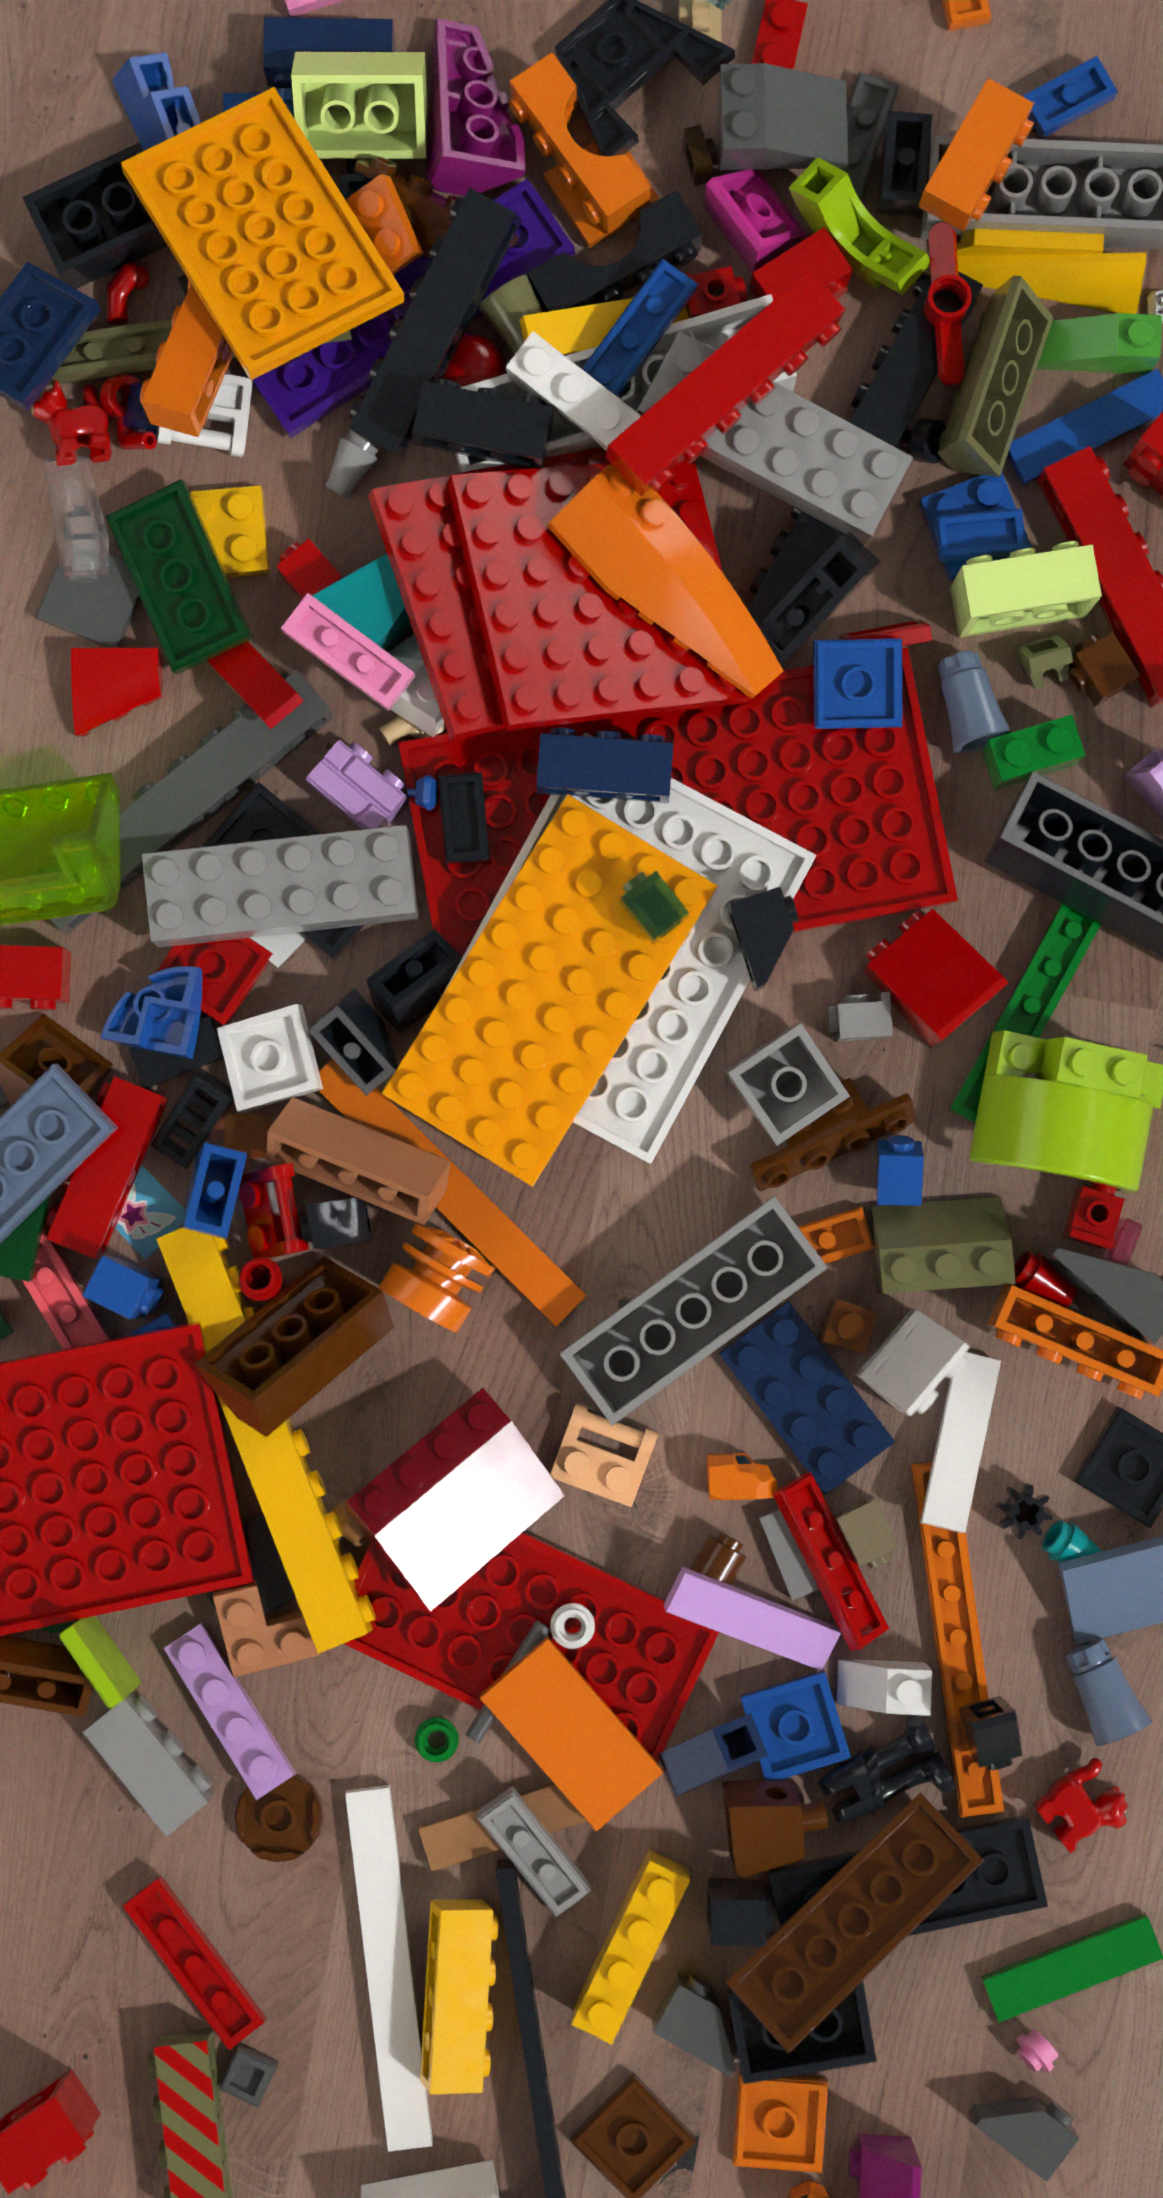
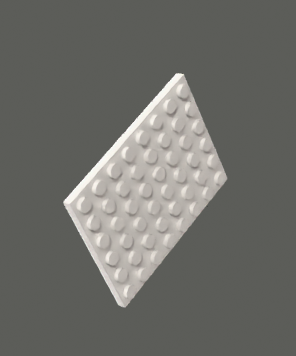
M586 732L583 734L584 737H594ZM671 778L668 803L572 796L718 885L710 901L573 1121L574 1124L650 1165L750 980L727 910L729 903L777 887H781L784 897L791 895L793 899L816 857L812 852ZM550 795L447 987L566 796Z

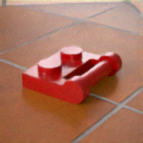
M293 1163L271 1166L267 1169L242 1175L239 1197L244 1209L248 1230L247 1239L251 1247L253 1259L258 1257L271 1259L309 1250L308 1242H305L302 1237L291 1177L295 1176Z

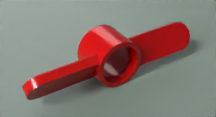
M939 222L931 228L928 236L931 286L924 302V314L927 320L935 326L939 378L945 385L954 386L964 378L961 322L965 318L971 303L972 293L968 283L958 273L956 232L948 223ZM941 291L952 292L961 300L962 309L953 313L941 311L935 305L933 295Z

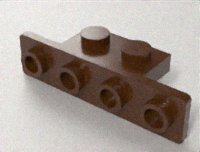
M373 155L372 159L358 160L354 170L373 180L380 174L391 177L423 251V256L429 258L433 244L439 236L445 237L452 223L449 220V214L458 197L449 195L448 198H445L433 191L435 186L428 180L415 175H411L409 179L396 172L397 165L383 157ZM515 234L509 247L516 245L519 236Z
M848 1078L841 1083L850 1097L784 1141L787 1146L786 1148L750 1164V1170L758 1191L780 1187L787 1183L790 1178L808 1170L820 1169L830 1160L848 1152L859 1151L870 1142L887 1134H896L903 1131L909 1124L916 1121L911 1097L908 1093H905L868 1110L852 1079Z

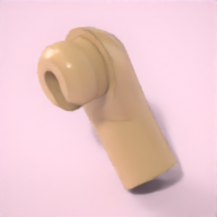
M400 715L378 728L380 735L389 747L407 735L415 738L430 737L429 734ZM444 725L440 728L436 735H441L444 733Z

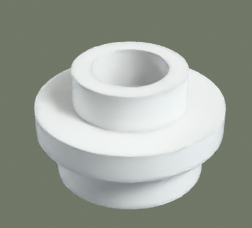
M567 1603L554 1612L551 1618L550 1629L553 1638L558 1644L566 1648L575 1649L584 1646L590 1641L594 1634L595 1622L593 1615L585 1606L578 1603ZM570 1617H575L581 1622L580 1630L575 1633L568 1632L564 1627V1622Z

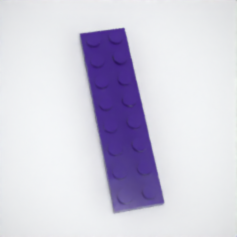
M528 178L493 200L515 212L522 219V222L516 232V235L519 236L516 245L508 248L482 301L504 284L521 275H527V272L561 253L565 252L569 256L575 254L574 245ZM421 255L393 275L404 292V302L351 329L352 340L321 344L253 379V384L290 439L370 387L372 380L369 379V374L372 366L379 356L385 357L392 343L389 340L392 326L399 316L405 317L412 303L409 300L411 288L419 276L425 277L432 263L429 258ZM477 310L472 320L482 314Z

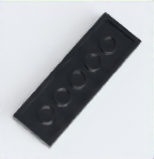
M1027 1815L956 1829L984 1861L908 1936L1048 1907L1031 1825ZM861 1850L768 1870L779 1927L781 1928Z

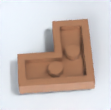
M253 1580V1583L213 1591V1599L233 1678L320 1656V1653H317L301 1611L266 1620L256 1580Z

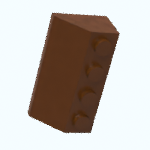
M323 1256L200 1358L195 1365L200 1374L239 1420L265 1437H268L391 1331L394 1326L384 1293L381 1289Z

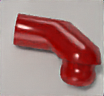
M134 262L123 264L107 284L106 321L109 324L123 325L128 323V295L133 288L142 290L149 282V272L144 266H137Z

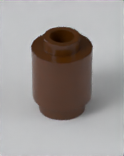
M720 1532L717 1538L708 1535L690 1570L732 1585L747 1558L740 1552L743 1544L723 1532Z

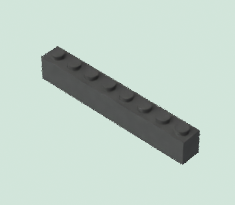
M298 670L294 671L291 675H288L286 672L281 674V676L300 695L304 702L271 730L246 703L243 704L234 713L235 720L223 730L217 727L210 731L200 741L202 745L200 749L190 757L184 754L174 760L166 769L169 773L156 784L149 782L142 786L133 795L135 801L122 812L120 809H116L109 813L99 823L101 827L99 831L89 839L84 836L73 842L65 851L68 855L55 866L52 864L44 866L32 877L33 884L26 890L60 931L68 935L144 873L142 854L171 851L334 719L330 708Z

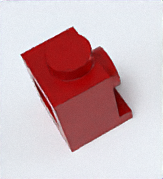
M732 266L690 275V272L685 273V275L698 283L697 291L686 304L689 319L747 301L743 277H734ZM718 289L723 290L720 296H712L709 293Z
M1092 1181L1089 1188L1085 1186L1076 1187L1062 1237L1100 1249H1112L1114 1235L1125 1201L1124 1198L1115 1196L1117 1188ZM1095 1205L1101 1206L1105 1211L1104 1219L1100 1222L1093 1220L1091 1217V1210Z

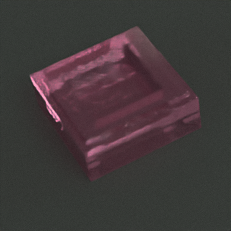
M1128 1218L1119 1219L1113 1239V1248L1106 1250L1103 1259L1121 1265L1128 1264L1142 1231V1224Z

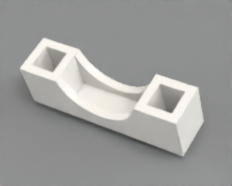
M533 331L506 366L508 377L530 395L545 401L547 406L553 407L554 410L575 423L606 452L609 443L641 416Z

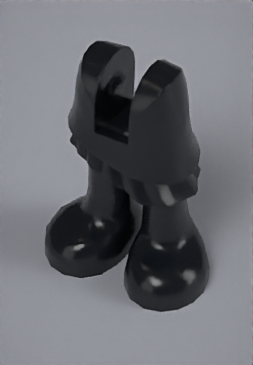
M921 1715L909 1716L904 1733L878 1750H875L871 1743L863 1754L859 1750L851 1759L835 1767L818 1781L823 1795L836 1793L851 1785H854L857 1791L856 1794L840 1801L831 1809L838 1823L854 1820L868 1814L877 1813L876 1810L885 1809V1802L923 1783H932L939 1791L946 1793L957 1788ZM930 1751L912 1764L884 1778L880 1777V1772L887 1767L914 1754Z

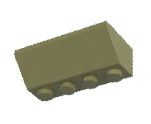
M1013 275L991 295L987 309L981 315L980 330L974 348L967 356L964 378L960 389L954 395L953 410L947 427L942 432L939 440L938 455L955 472L1000 477L1054 319L1022 276Z

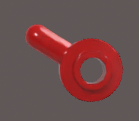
M115 375L109 377L103 383L100 391V401L106 413L116 419L119 446L124 450L154 449L157 445V437L153 432H135L134 418L139 416L144 410L140 402L142 383L131 375ZM117 391L121 394L120 404L117 401Z

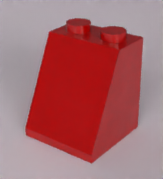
M933 908L924 916L917 910L898 927L903 934L892 944L886 939L877 944L865 955L871 962L862 969L881 992H890V1002L930 1048L945 1039L1009 983Z

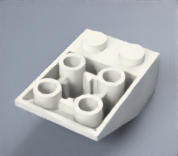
M911 1309L855 1375L894 1409L909 1416H912L916 1411L922 1414L937 1398L938 1393L934 1389L945 1377L951 1380L967 1363L968 1359L964 1356V1353L970 1346L917 1309Z

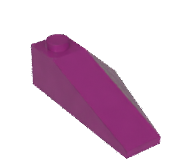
M438 18L434 24L427 148L428 181L434 184V191L465 196L469 188L481 193L523 177L525 173L524 136L519 124L514 125L507 110L509 106L508 98L505 92H500L492 74L495 67L478 27Z
M858 2134L857 2149L849 2150L848 2173L849 2177H853L856 2180L860 2198H920L922 2166L911 2137Z

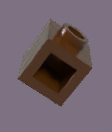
M1113 632L1101 639L1097 633L1093 634L1074 647L1077 653L1072 658L1073 663L1069 664L1071 668L1069 670L1070 679L1079 692L1083 693L1085 691L1095 707L1128 688L1140 677V674Z

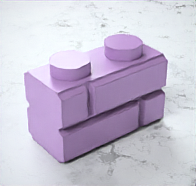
M339 740L307 776L306 780L309 786L362 830L388 827L390 822L408 802L407 796L402 792L406 785L389 770L386 769L381 775L369 765L373 757L357 743L353 742L348 747Z

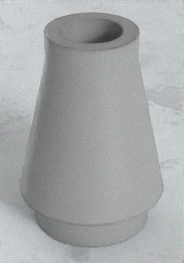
M349 430L345 439L340 437L330 476L325 487L348 499L351 491L378 460L375 455L380 447L358 433Z

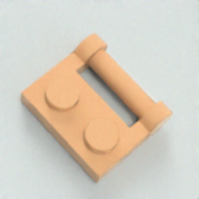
M576 1402L550 1475L555 1480L632 1508L655 1446L658 1432L647 1428L643 1432L618 1422L612 1426L607 1418L588 1412L587 1406ZM581 1428L638 1448L635 1459L632 1460L578 1440Z

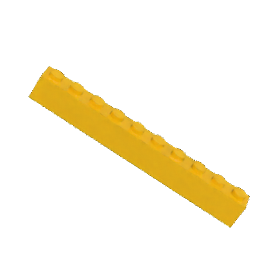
M180 1228L156 1238L188 1322H201L206 1351L208 1353L255 1314L256 1311L253 1306L246 1307L241 1295L242 1290L239 1286L240 1270L237 1265L230 1267L224 1252L230 1249L228 1239ZM217 1394L317 1653H322L371 1632L373 1628L370 1622L376 1620L372 1604L367 1595L361 1597L354 1582L355 1579L359 1578L357 1566L350 1553L344 1555L337 1538L342 1537L343 1532L334 1511L327 1513L321 1497L327 1494L326 1488L318 1470L311 1472L305 1455L310 1453V1448L302 1429L294 1430L291 1419L288 1418L268 1437H265L239 1420Z

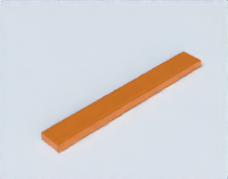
M333 1058L319 1071L323 1089L318 1091L346 1119L353 1120L360 1125L387 1136L395 1137L404 1143L451 1161L386 1096L382 1095L378 1088H375L366 1096ZM452 1161L450 1162L447 1191L436 1208L557 1327L587 1295Z
M933 1461L911 1463L954 1783L957 1787L955 1793L958 1815L961 1818L1004 1812L999 1770H987L986 1766L979 1768L972 1759L958 1708L989 1699L966 1532L959 1533L920 1523Z

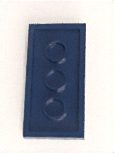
M789 1301L719 1353L808 1472L812 1473L817 1485L825 1495L895 1442Z

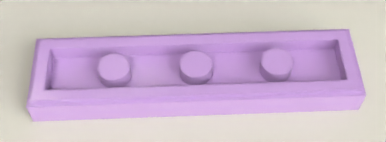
M685 1567L681 1568L663 1605L668 1613L820 1671L823 1670L841 1634L835 1625Z

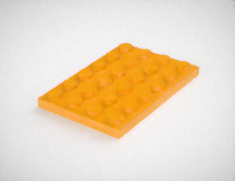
M275 87L121 162L124 175L250 380L404 302L403 290Z

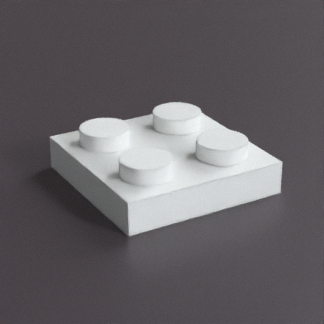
M294 1004L217 1028L237 1112H248L323 1089L302 1005Z

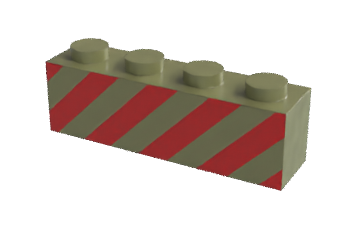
M213 2028L160 2034L153 2047L154 2050L149 2051L148 2068L151 2079L157 2078L159 2095L154 2096L153 2110L156 2124L162 2123L164 2140L159 2142V2162L161 2169H168L169 2185L164 2188V2198H233L221 2091L218 2089L220 2082Z

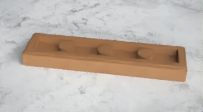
M554 1783L519 1793L550 1833L587 1822ZM485 1805L419 1826V1834L431 1872L502 1849L477 1818V1811Z

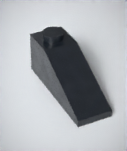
M851 532L839 537L758 625L781 664L832 615L881 563Z

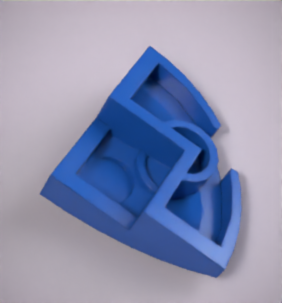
M181 966L164 969L149 975L148 980L152 982L151 984L142 988L136 995L127 991L120 998L108 1016L100 1037L103 1040L130 1047L193 1059L201 1014L202 969L199 967Z

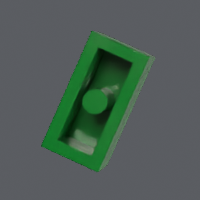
M1072 714L989 739L981 750L994 790L1027 781L1033 771L1044 776L1076 766L1086 756Z

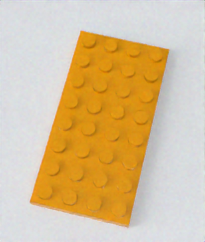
M567 794L385 1087L382 1095L533 1187L710 901L718 885Z

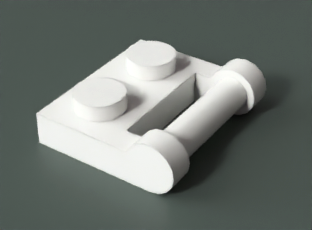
M225 374L207 416V419L233 423L232 434L202 428L198 438L158 426L157 443L170 445L171 441L204 446L230 451V456L243 458L253 380Z

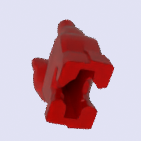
M54 380L52 388L42 391L38 399L31 406L33 416L49 426L51 439L56 445L55 461L57 466L73 465L77 460L75 451L82 446L90 449L92 463L110 460L112 450L107 432L108 416L101 405L100 399L96 396V388L92 384L85 385L81 395L84 406L67 409L66 397L57 380Z
M1091 1758L1087 1765L1076 1768L1064 1777L1057 1779L1051 1785L1046 1795L1041 1796L1033 1804L1047 1824L1052 1822L1055 1816L1064 1817V1822L1054 1828L1053 1831L1070 1854L1076 1850V1845L1082 1838L1092 1835L1101 1826L1119 1829L1127 1823L1126 1813L1128 1804L1124 1798L1125 1794L1120 1792L1118 1786H1113L1109 1790L1102 1792L1094 1802L1090 1800L1083 1787L1085 1781L1099 1775L1103 1764L1098 1758Z

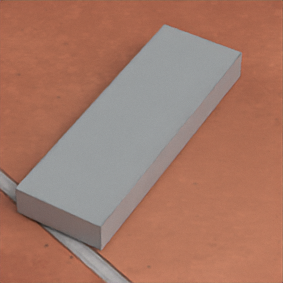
M513 1786L477 1811L478 1820L556 1917L592 1892L591 1884Z

